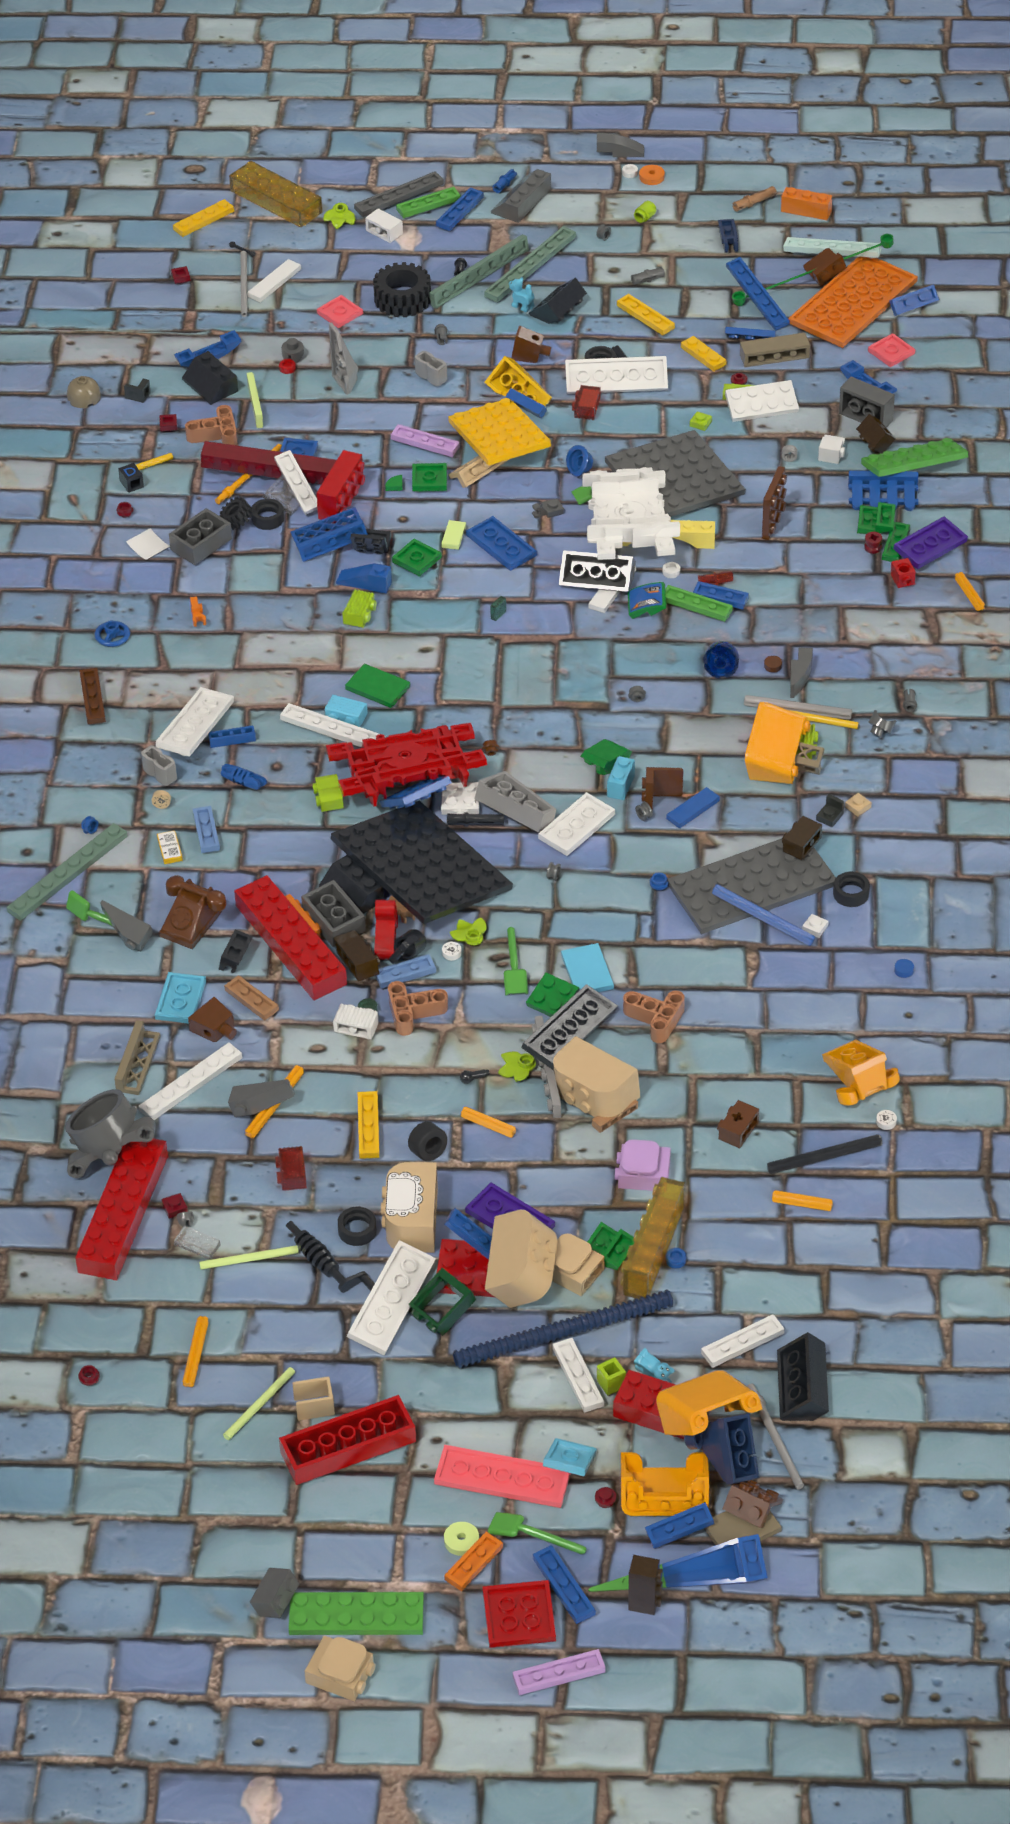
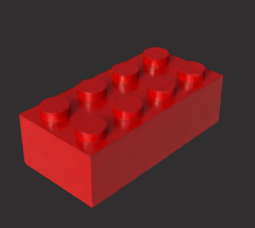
M346 450L341 452L316 493L318 519L322 520L338 514L351 506L354 496H357L360 486L365 482V475H363L365 463L363 462L362 454Z
M628 1370L613 1401V1417L664 1433L656 1399L660 1391L676 1384ZM671 1435L680 1439H684V1435Z

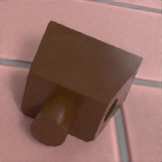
M519 326L511 358L515 361L537 363L540 355L550 356L552 347L542 345L544 339L542 334Z
M216 997L211 998L188 1017L189 1031L212 1042L219 1041L223 1036L231 1040L237 1034V1030L234 1029L233 1014Z

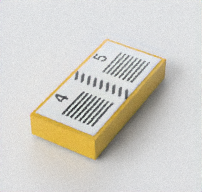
M175 830L158 833L157 840L164 864L183 861Z

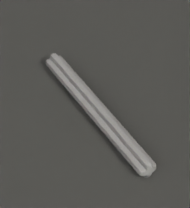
M746 695L744 698L745 706L758 707L760 702H768L792 711L851 720L852 709L751 695Z

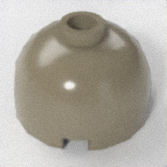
M80 376L69 383L67 399L72 406L88 408V405L93 404L94 406L100 401V388L93 378Z

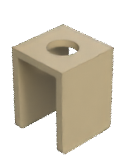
M329 1377L292 1383L294 1400L298 1401L296 1402V1410L299 1421L335 1415Z

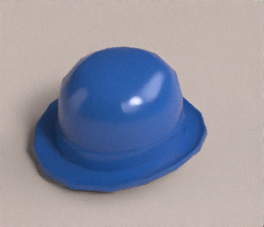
M575 445L568 451L566 465L569 472L573 476L578 477L593 467V457L584 446Z

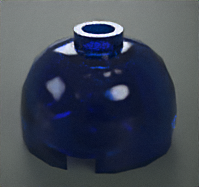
M715 642L707 648L703 656L704 668L715 678L730 677L738 669L739 653L728 642Z

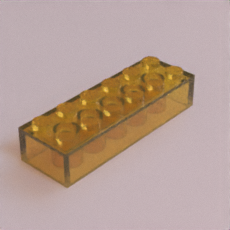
M249 161L229 175L231 192L300 228L322 213L321 196L253 161Z
M661 1177L659 1183L654 1185L653 1198L647 1202V1213L642 1215L640 1230H636L634 1234V1245L629 1246L627 1262L623 1261L621 1273H623L621 1286H623V1295L640 1299L642 1296L646 1298V1295H650L684 1210L685 1182Z

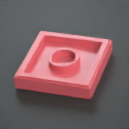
M340 295L317 308V314L328 322L333 323L337 328H340L361 316L363 309L343 295Z
M893 333L868 346V352L889 367L915 354V349Z

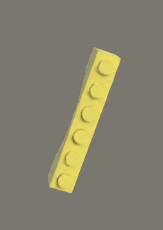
M671 520V522H680V536L672 538L687 542L696 548L714 549L715 521ZM623 542L622 546H628L632 543Z

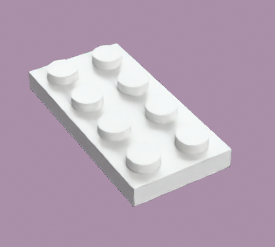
M791 380L725 390L732 422L799 411Z
M586 792L538 833V839L568 856L615 815V809Z

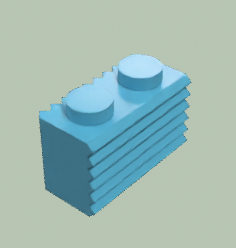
M333 694L325 706V716L358 727L361 726L368 714L367 703Z
M617 757L607 780L608 797L625 800L629 787L635 777L634 759Z

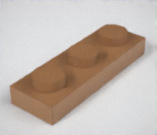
M239 975L224 985L227 993L264 1021L279 1011V1006Z

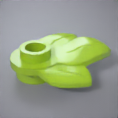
M336 203L332 209L325 212L323 220L331 221L335 229H339L345 222L354 225L355 215L348 210V206L345 203Z
M478 918L473 924L459 919L457 930L450 931V935L454 940L463 941L469 945H478L483 941L486 923L482 918Z
M516 1051L503 1053L501 1057L506 1064L499 1069L498 1074L506 1078L514 1077L516 1082L525 1080L529 1076V1072L536 1067V1060L529 1053L520 1054Z

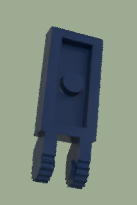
M734 219L718 220L724 253H728V244H733L734 252H738V235Z

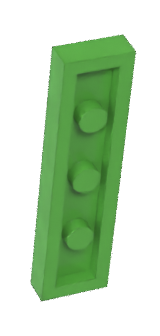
M450 187L396 204V210L402 218H406L452 204L461 195L455 187Z
M667 585L665 588L666 603L724 622L733 611V605L671 585Z

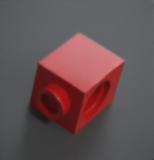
M905 558L892 561L891 577L896 586L902 588L915 585L916 571L910 560Z

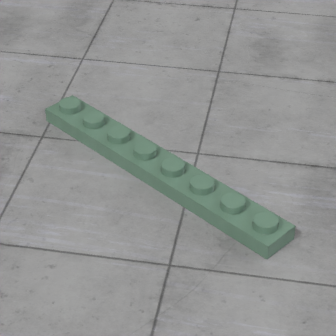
M561 227L486 289L484 297L498 303L512 291L509 288L510 281L520 279L521 277H523L524 281L576 238V232L567 227Z
M520 235L429 292L431 306L433 308L440 307L529 250L527 236Z
M115 823L110 825L6 907L7 912L18 920H23L127 838V831Z

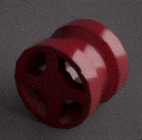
M878 532L867 533L865 535V551L871 554L879 553L882 549V535Z

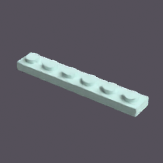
M787 237L783 248L785 252L819 254L824 249L830 248L835 254L839 252L842 256H849L880 243ZM882 245L853 257L879 258Z

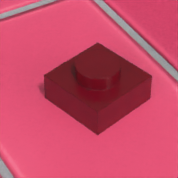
M187 266L171 269V275L175 284L191 281Z
M176 414L160 415V431L177 430Z
M181 1193L161 1199L169 1219L176 1217L179 1213L188 1212Z

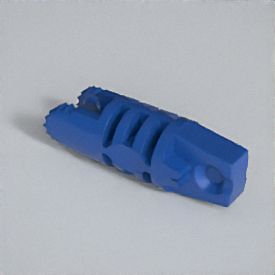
M222 765L221 776L234 783L254 790H258L260 786H265L267 783L266 778L235 765Z

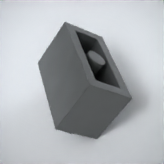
M269 1568L251 1598L250 1604L260 1617L281 1618L300 1583L290 1569Z

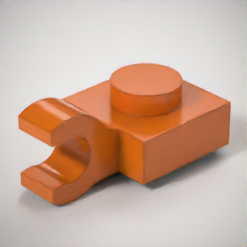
M197 596L190 597L193 626L197 627L196 623L200 621L203 622V625H206V616L203 614L202 603L198 604Z

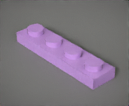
M399 424L391 433V440L453 457L460 447V442Z
M597 1649L514 1671L513 1679L518 1694L523 1695L605 1673V1665L600 1651Z

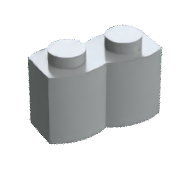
M421 351L415 355V373L419 377L427 379L435 386H440L447 381V365L443 360L435 358L427 351Z
M152 745L141 751L143 770L148 775L154 776L159 783L166 786L177 779L175 761L170 756L164 755L159 748Z

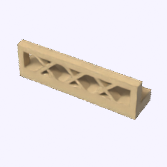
M478 455L448 474L450 479L458 478L462 487L465 488L508 460L488 466Z

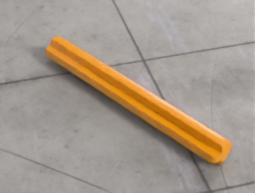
M294 1066L284 1079L289 1080L292 1088L304 1074L303 1067ZM281 1103L260 1111L246 1128L245 1135L251 1139L254 1138Z

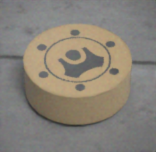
M158 790L153 793L152 804L155 807L164 809L170 805L171 796L168 792Z

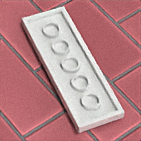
M666 356L565 360L567 394L668 390Z
M200 687L156 740V747L190 757L234 703V696Z
M399 1240L351 1326L347 1337L385 1355L410 1309L409 1303L418 1294L436 1258Z

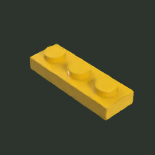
M692 336L681 342V348L713 372L726 365L725 358L696 337Z

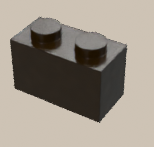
M868 414L856 428L860 433L859 437L864 442H868V448L873 452L883 453L896 440L886 426L871 414Z
M802 816L799 821H795L792 829L783 835V852L803 860L822 838V824L805 816Z

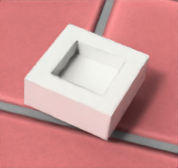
M811 914L803 924L802 929L820 938L828 927V920Z

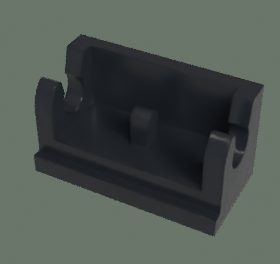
M235 929L221 956L218 969L224 971L226 965L232 968L231 973H235L237 965L239 966L253 936Z

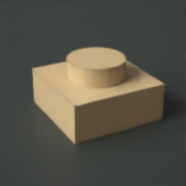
M859 793L845 802V808L858 817L869 810L872 802Z

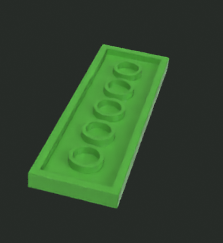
M944 438L937 442L930 441L928 444L913 445V447L899 448L895 451H884L877 455L870 454L868 457L861 458V464L878 477L968 458V451L952 439Z
M295 1592L290 1600L289 1635H423L424 1592Z

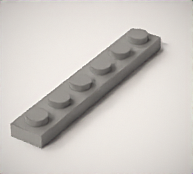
M535 1016V1025H531L532 1034L544 1024L543 1016ZM538 1060L539 1066H543V1069H541V1079L546 1081L544 1093L545 1096H549V1099H547L548 1111H552L553 1119L561 1118V1103L554 1070Z

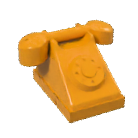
M856 1039L822 1054L824 1062L847 1086L836 1090L838 1102L842 1105L850 1106L857 1104L859 1100H865L866 1097L881 1090L892 1088L899 1083L898 1069H885V1061H887L885 1053Z

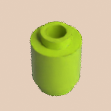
M648 200L643 202L634 212L635 220L639 223L649 220L657 211L655 204Z

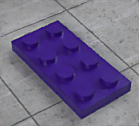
M943 516L894 544L893 549L904 559L908 558L911 564L918 570L967 542L968 536Z
M492 1182L465 1207L467 1214L492 1229L495 1216L517 1210L528 1211L550 1229L555 1227L554 1220Z

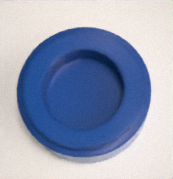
M900 959L895 963L894 972L902 978L910 977L914 973V964L908 959Z
M680 1248L668 1250L666 1253V1264L674 1269L683 1267L686 1264L685 1251Z

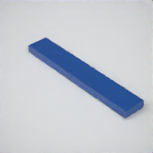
M741 257L726 263L727 269L775 331L790 325V320Z

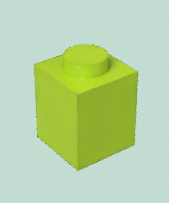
M614 1357L597 1365V1382L607 1396L619 1391L626 1376V1371Z

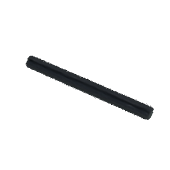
M879 1134L768 1162L767 1170L769 1174H774L881 1146L882 1138Z

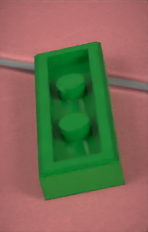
M894 522V528L889 533L882 554V560L889 562L900 560L901 555L893 547L895 543L908 536L910 524Z

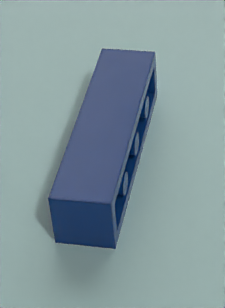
M512 388L505 396L518 407L541 419L547 411L544 405Z
M253 725L208 733L210 748L256 741Z

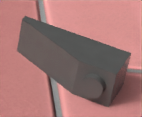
M102 900L100 904L103 913L126 947L141 952L153 934L151 925Z
M288 1079L232 1087L228 1104L234 1117L254 1115L294 1097L295 1093Z

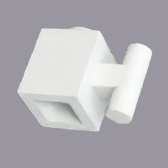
M824 435L819 446L818 461L839 464L840 458H843L845 454V447H843L845 438Z

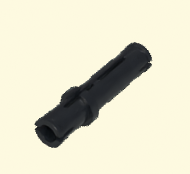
M464 812V814L447 813V825H463L464 827L469 825L503 826L504 815L469 814L468 812Z

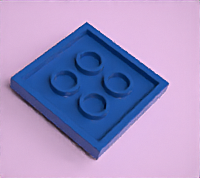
M449 776L438 777L434 780L425 779L388 796L387 799L380 800L382 808L389 807L393 809L404 806L406 808L414 805L418 799L424 800L431 797L430 793L446 790V786L452 782Z

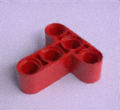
M376 900L374 955H377L379 960H388L395 952L394 942L396 940V929L398 928V910L395 900Z

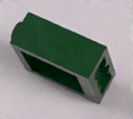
M441 1268L413 1298L409 1306L412 1309L411 1315L419 1322L423 1320L431 1332L435 1333L437 1331L443 1336L477 1299L469 1288L445 1269ZM446 1285L461 1299L437 1323L422 1310Z

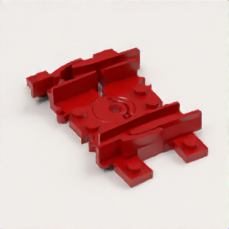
M471 723L452 725L450 730L447 725L426 730L421 728V732L418 734L410 730L407 733L389 735L387 738L383 734H378L376 739H362V748L354 749L352 742L326 745L329 762L348 759L351 777L338 780L343 797L363 792L365 798L370 799L373 807L377 806L379 795H382L383 799H387L386 787L394 788L395 782L405 785L412 781L425 780L428 776L434 780L440 774L441 777L449 776L450 779L459 778L463 787H467L469 778L467 769L487 765V759L482 749L463 753L458 741L475 739Z

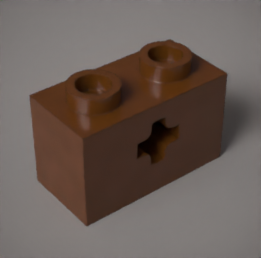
M740 1100L734 1106H730L727 1116L724 1120L721 1119L717 1126L719 1131L718 1139L740 1149L759 1122V1108Z

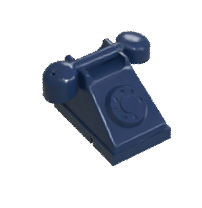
M750 1413L720 1418L716 1421L708 1422L706 1430L699 1434L684 1435L687 1448L690 1450H702L712 1463L714 1469L727 1484L760 1478L757 1458L752 1456L756 1452Z

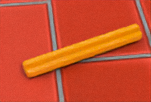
M199 1316L196 1321L182 1381L184 1387L191 1388L195 1383L209 1323L206 1316Z

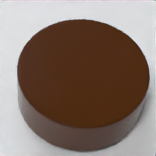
M778 656L766 657L764 660L765 670L772 673L780 671L782 669V659Z

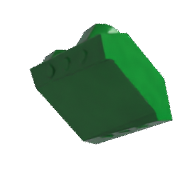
M603 739L584 750L580 757L588 765H595L596 772L599 775L611 774L617 757L630 758L632 751L608 739Z

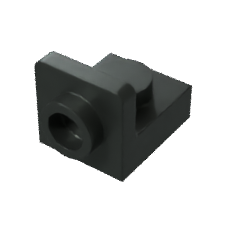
M828 794L826 804L816 815V821L833 827L844 814V801Z

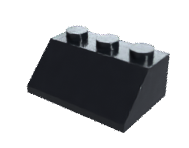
M575 277L557 287L532 309L529 315L548 324L554 321L558 323L564 318L565 313L568 314L574 309V305L577 306L583 301V297L587 292Z
M209 351L194 357L182 376V380L210 405L238 392L237 375Z
M348 855L332 863L319 884L320 887L334 880L363 914L375 907L376 900H384L383 887Z

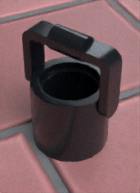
M410 929L397 938L394 942L395 952L388 960L395 964L400 959L411 960L422 952L426 947V938L423 933L416 929Z

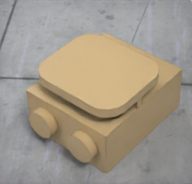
M563 1234L557 1239L552 1281L582 1297L604 1270V1256L593 1251L588 1242L572 1234Z
M323 1636L305 1669V1681L309 1685L355 1702L358 1694H362L365 1689L366 1679L374 1673L373 1653L367 1652L363 1645L342 1637L332 1639Z

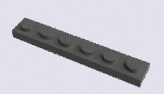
M434 171L354 204V209L362 217L368 216L377 209L382 210L444 184V179Z

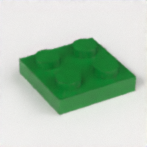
M447 463L412 464V491H447Z
M413 539L392 557V563L420 577L442 556L440 551Z
M545 972L527 999L526 1005L551 1017L580 989Z

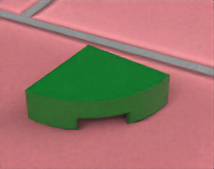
M402 475L391 477L385 484V491H403Z

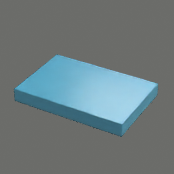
M598 943L561 951V957L571 984L579 987L580 990L587 984L597 992L614 989L612 978Z
M168 972L155 1012V1020L188 1023V1017L198 1010L206 984V976Z

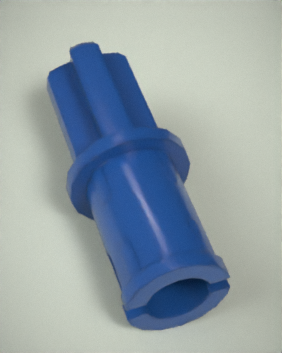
M510 169L505 175H501L499 180L492 186L493 191L500 193L506 186L508 187L510 181L517 175V172L514 169Z

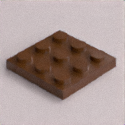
M778 466L763 499L762 539L769 540L771 534L775 533L776 523L780 522L781 512L785 511L786 502L784 498L787 489L784 488L787 482L785 467Z

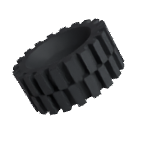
M402 262V265L393 263V266H390L388 264L385 266V269H379V273H376L375 278H373L374 303L382 313L386 311V315L394 314V317L403 315V318L407 317L408 314L415 316L416 312L422 313L423 308L427 309L428 304L431 303L429 292H431L430 274H428L426 269L422 270L420 265L415 267L414 263L406 265V262ZM396 287H411L410 289H407V290H395V289H393V288H396Z

